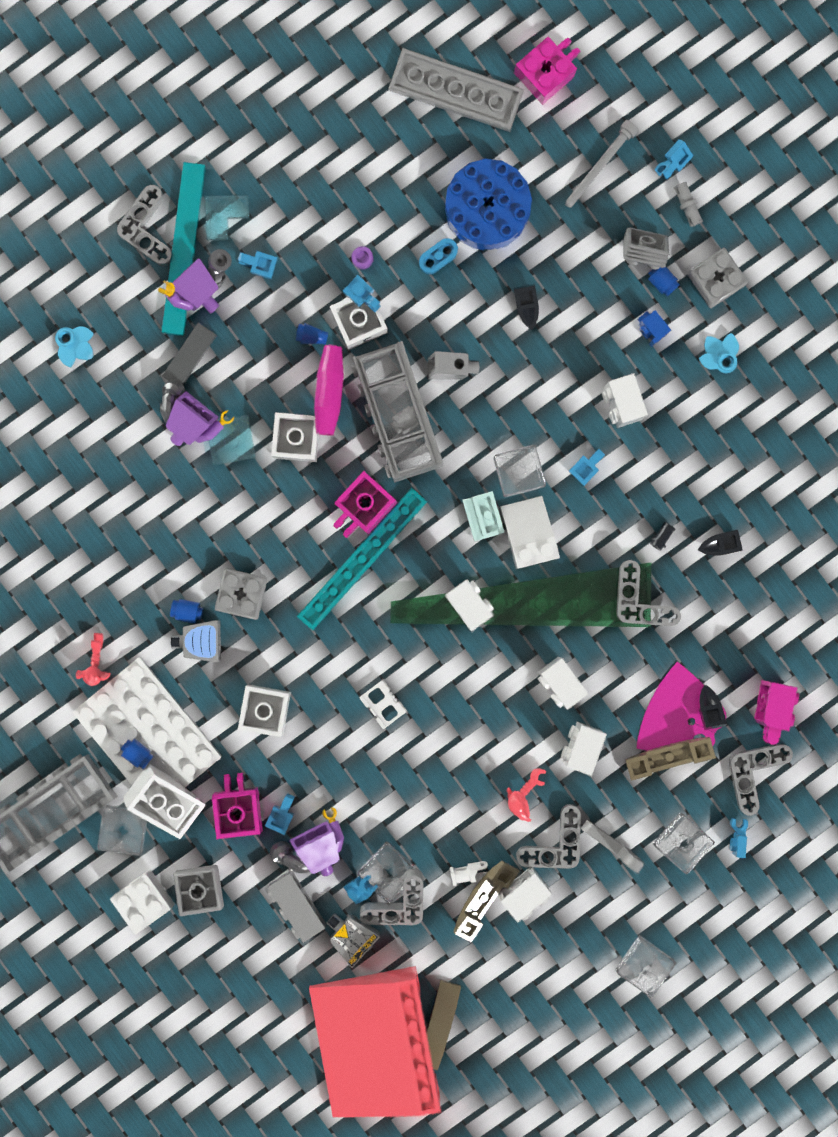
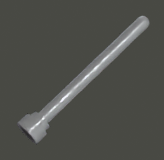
M625 120L620 126L619 136L566 200L565 205L567 207H572L622 144L626 140L634 138L638 133V128L632 122Z

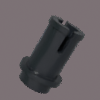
M663 522L656 536L651 538L652 542L650 545L659 551L666 548V542L676 529L670 524Z

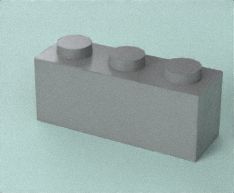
M293 871L286 872L269 884V891L267 893L273 902H277L280 906L279 912L285 921L289 920L293 926L291 931L296 939L300 938L304 943L325 929L326 922Z

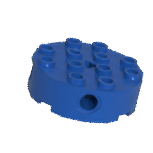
M482 159L468 163L454 175L447 188L445 213L449 228L459 241L473 249L492 250L508 246L521 235L530 217L532 197L528 182L516 168L502 160ZM485 203H492V206L484 207Z

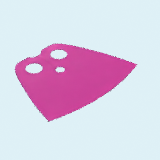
M679 662L664 677L646 709L636 749L648 751L664 745L693 739L697 734L710 737L712 746L715 744V732L722 727L704 730L699 712L700 693L704 684ZM722 706L726 718L727 714L724 707ZM694 718L696 724L689 725L688 719Z

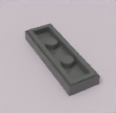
M197 323L162 377L168 381L177 380L184 385L217 335Z

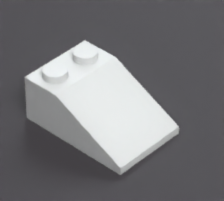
M542 496L500 506L516 569L560 558Z
M151 764L146 766L123 797L127 810L181 839L206 805L205 802L169 775Z

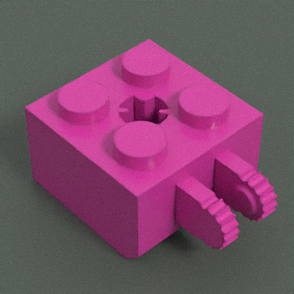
M549 36L546 37L515 66L514 74L542 105L575 76L577 68L571 61L581 51L575 48L567 56L562 52L572 42L568 37L558 46Z
M363 471L335 502V505L344 513L333 526L338 529L349 517L354 522L344 531L343 535L346 538L358 526L369 534L397 504V501ZM363 499H365L366 501L371 499V505L369 507L362 508L361 506L363 504L361 501Z
M761 680L754 719L758 724L764 725L763 741L771 745L777 744L781 736V730L789 731L790 726H793L795 721L793 709L799 700L797 687Z
M243 773L237 774V790L231 789V777L229 774H225V791L212 794L216 839L258 835L263 831L258 787L245 789ZM236 808L242 811L240 818L236 817L237 814L233 815V811Z

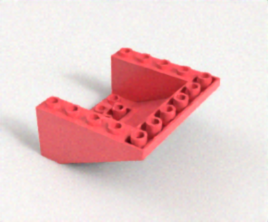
M416 966L309 986L333 1117L423 1116L441 1112L440 1092L437 1076L432 1066L420 1001V984Z

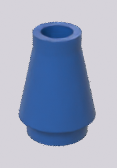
M304 323V325L298 324L295 341H300V344L326 345L328 332Z

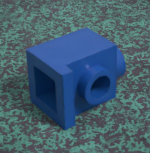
M656 310L651 314L647 311L637 319L640 322L639 326L641 328L639 330L646 339H651L649 343L651 347L671 331Z

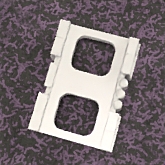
M384 679L359 697L366 708L369 707L373 715L377 717L376 721L382 729H385L407 712L400 701L397 702L395 695H392L393 693L390 692L391 689ZM375 688H380L385 697L377 704H374L368 697V694ZM389 705H392L398 712V715L392 720L387 721L381 712Z

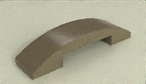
M702 737L657 747L625 759L630 779L633 781L651 776L652 773L691 762L696 764L715 759L716 757L710 737Z
M504 861L499 862L490 869L479 881L465 902L457 919L454 934L472 942L482 928L483 923L481 919L503 887L507 889L510 887L520 871Z
M440 980L426 1031L432 1066L437 1071L449 1037L461 990V985Z

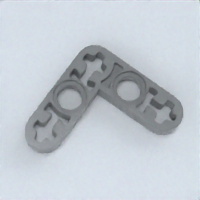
M149 185L144 188L120 221L117 232L124 241L160 266H167L171 262L172 251L143 229L163 201V193L159 187ZM156 191V195L158 196V198L156 200L154 198L150 200L148 194L150 192L155 193ZM144 200L146 203L149 201V205L152 207L149 209L142 201ZM138 208H144L146 215L138 219L135 217V211ZM132 217V219L139 225L136 226L135 224H133L131 226L132 222L129 219ZM131 226V230L133 232L131 234L127 233L126 235H124L125 232L123 228H129ZM144 237L151 240L150 246L146 249L141 248L139 245L140 240ZM155 246L156 249L159 250L161 253L166 251L165 254L168 257L166 259L162 258L159 260L160 257L156 252L153 251L155 249Z
M633 560L624 561L619 568L616 611L618 619L621 622L663 626L678 624L681 619V613L676 607L638 604L640 566ZM629 564H631L632 568H635V572L631 573V579H635V583H623V578L628 579V572H624V568L628 567ZM626 585H630L634 589V595L630 598H626L622 593ZM626 607H629V611L637 612L636 607H640L638 612L639 621H636L637 616H629L626 620L625 616L621 615V611H625ZM647 608L652 609L655 614L651 621H646L643 618V611ZM658 609H662L660 613L668 614L669 610H672V614H676V618L672 619L671 622H669L668 618H660L661 622H657L659 618Z
M775 744L737 752L730 757L729 766L738 808L742 813L754 815L759 810V800L752 771L789 763L793 757V752L789 746ZM781 748L787 751L784 759L778 756L771 757L769 750H771L772 754L780 753ZM760 752L766 755V761L763 764H757L755 761V756ZM738 757L745 760V763L742 764V771H747L748 774L736 776V773H741L739 766L734 765V762L738 761ZM742 778H747L750 782L746 790H741L738 786ZM752 792V795H748V799L750 802L754 803V805L751 806V810L748 811L747 808L743 807V805L747 804L746 797H741L740 794H749Z
M567 804L561 809L559 847L522 846L516 853L518 863L523 867L570 869L576 867L580 859L581 813L579 809L573 804ZM569 809L576 813V816L572 817V824H577L576 827H564V823L569 824V818L565 816ZM568 830L576 833V838L572 842H567L564 839V834ZM563 845L569 847L576 846V849L571 848V854L575 857V859L571 860V863H567V860L563 859L564 856L568 855V849L563 848ZM524 851H528L529 855H536L535 851H539V863H535V858H528V862H524L520 855H524ZM546 851H550L554 855L550 863L542 861V854Z
M586 820L582 825L581 829L615 853L625 865L637 873L641 870L644 863L635 853L591 821Z
M414 868L404 873L403 903H365L360 908V920L368 925L419 924L423 919V873ZM412 878L416 879V886H411ZM411 894H416L419 896V898L416 900H411L408 898V896ZM411 908H415V915H411ZM394 911L397 915L391 917L386 915V912Z

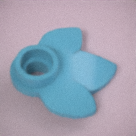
M83 326L75 329L63 327L57 331L55 341L59 346L58 357L64 365L71 368L76 358L80 360L93 358V349L88 343L94 335L92 331ZM65 335L70 336V340L68 342H64L63 340Z
M730 333L721 341L715 337L707 336L704 343L706 354L699 358L701 364L709 370L718 369L721 373L725 374L734 371L737 367L736 354L739 351L736 337ZM724 359L729 361L728 367L723 365L722 361Z

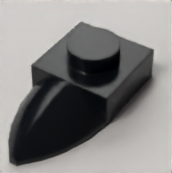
M535 284L513 288L518 314L522 322L530 330L535 327L539 315Z
M733 530L711 536L699 546L698 551L712 556L743 551L738 530Z
M704 685L699 700V712L704 730L726 726L727 721L719 697L710 687Z

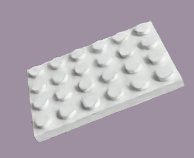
M141 657L137 658L72 712L131 785L134 784L144 769L136 768L121 756L123 751L120 749L128 739L133 741L135 738L151 750L150 753L154 757L148 764L163 771L183 787L189 785L223 757Z

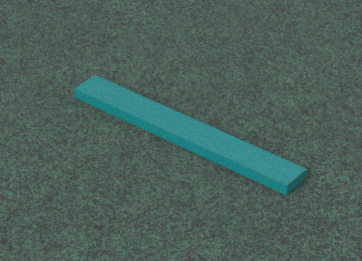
M183 162L168 282L171 283L194 262L206 169L204 164ZM167 298L165 301L162 333L184 336L187 310L173 307Z
M411 487L297 617L313 631L425 506L427 501Z

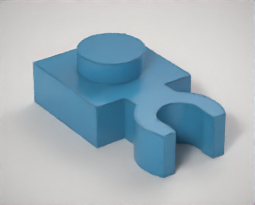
M370 875L365 876L363 879L359 876L343 887L355 904L368 899L378 888L377 884L372 886L368 882L371 878Z

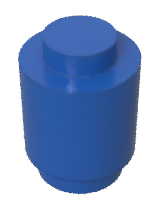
M667 267L652 269L648 273L651 276L648 280L661 294L664 293L667 297L680 285L677 282L678 279Z
M183 599L173 600L170 617H174L178 621L196 624L198 620H202L204 608L200 607L199 602Z
M135 738L133 741L128 739L120 749L123 751L121 756L136 768L144 769L154 757L150 753L151 750Z

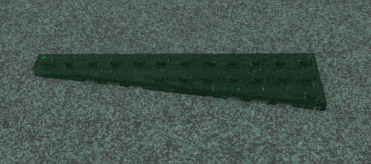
M650 562L638 564L640 566L638 604L651 605ZM631 565L625 567L624 572H628V579L623 578V583H635V579H631V573L635 572V568H632ZM620 567L479 588L481 591L478 593L482 600L487 599L494 608L491 611L493 616L481 625L651 627L648 624L624 623L618 619L616 611ZM626 585L622 593L626 598H630L634 595V589L632 586ZM447 593L391 601L390 623L465 624L445 595ZM626 607L625 611H621V615H624L626 620L629 616H637L636 621H639L638 612L640 607H636L637 612L629 611V607ZM650 608L643 611V618L646 621H651Z

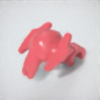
M94 633V640L91 641L93 653L91 666L86 670H77L76 678H83V681L90 686H95L100 681L110 677V673L102 672L98 668L100 652L103 646L102 633Z
M534 769L531 772L530 779L520 789V792L514 791L512 793L510 788L507 789L508 808L522 821H531L529 818V806L525 796L536 785H545V782L538 780L540 774H546V771L543 769Z

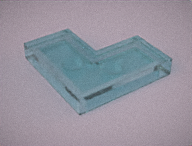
M248 195L205 196L207 241L229 240L228 219H250Z

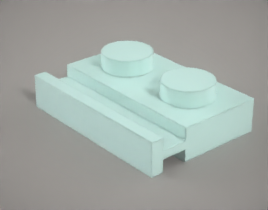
M493 491L462 500L474 542L505 533Z

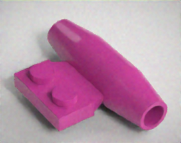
M324 346L317 371L314 413L316 434L334 435L341 409L344 370L342 347Z

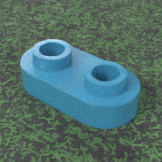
M449 238L442 239L424 252L419 259L421 271L425 274H434L454 260L458 253L456 242ZM449 248L451 253L444 254L443 250ZM430 260L434 263V265L432 267L426 266V262Z

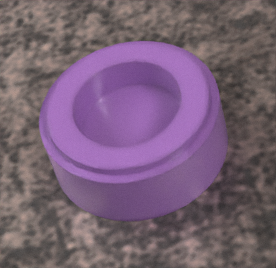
M365 246L357 247L352 252V262L358 269H367L373 262V254Z

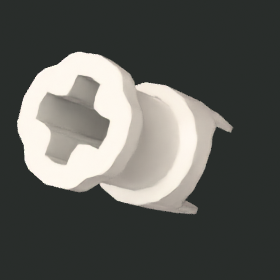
M481 861L468 863L467 866L459 868L450 867L453 886L468 881L471 883L479 882L487 872L478 873L477 871L486 869L488 863Z

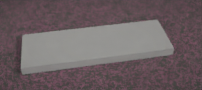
M402 48L389 85V91L508 132L511 130L524 93V89Z

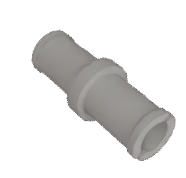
M687 181L675 186L674 190L681 203L680 208L684 210L690 224L689 226L694 227L702 223L703 219L696 206L697 201L693 199Z

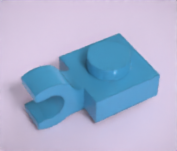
M678 140L665 154L667 161L658 164L655 171L658 176L663 174L665 179H668L674 170L680 172L693 157L686 143Z
M256 251L255 257L240 252L238 263L244 266H251L250 272L252 274L272 279L278 258Z
M358 275L343 290V293L358 307L365 303L373 312H376L381 307L379 305L380 302L371 296L374 289Z
M598 449L589 459L583 455L568 472L585 486L599 471L595 465L605 454Z
M287 793L281 807L274 805L265 827L285 835L294 816V813L289 812L295 796Z
M731 818L730 826L735 832L734 838L730 839V851L737 858H746V829L748 828V821L743 819L742 825L737 827L736 819Z

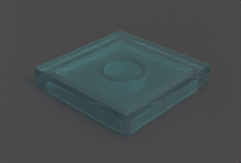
M248 415L235 417L233 422L225 424L223 426L224 429L212 440H209L214 466L256 458Z

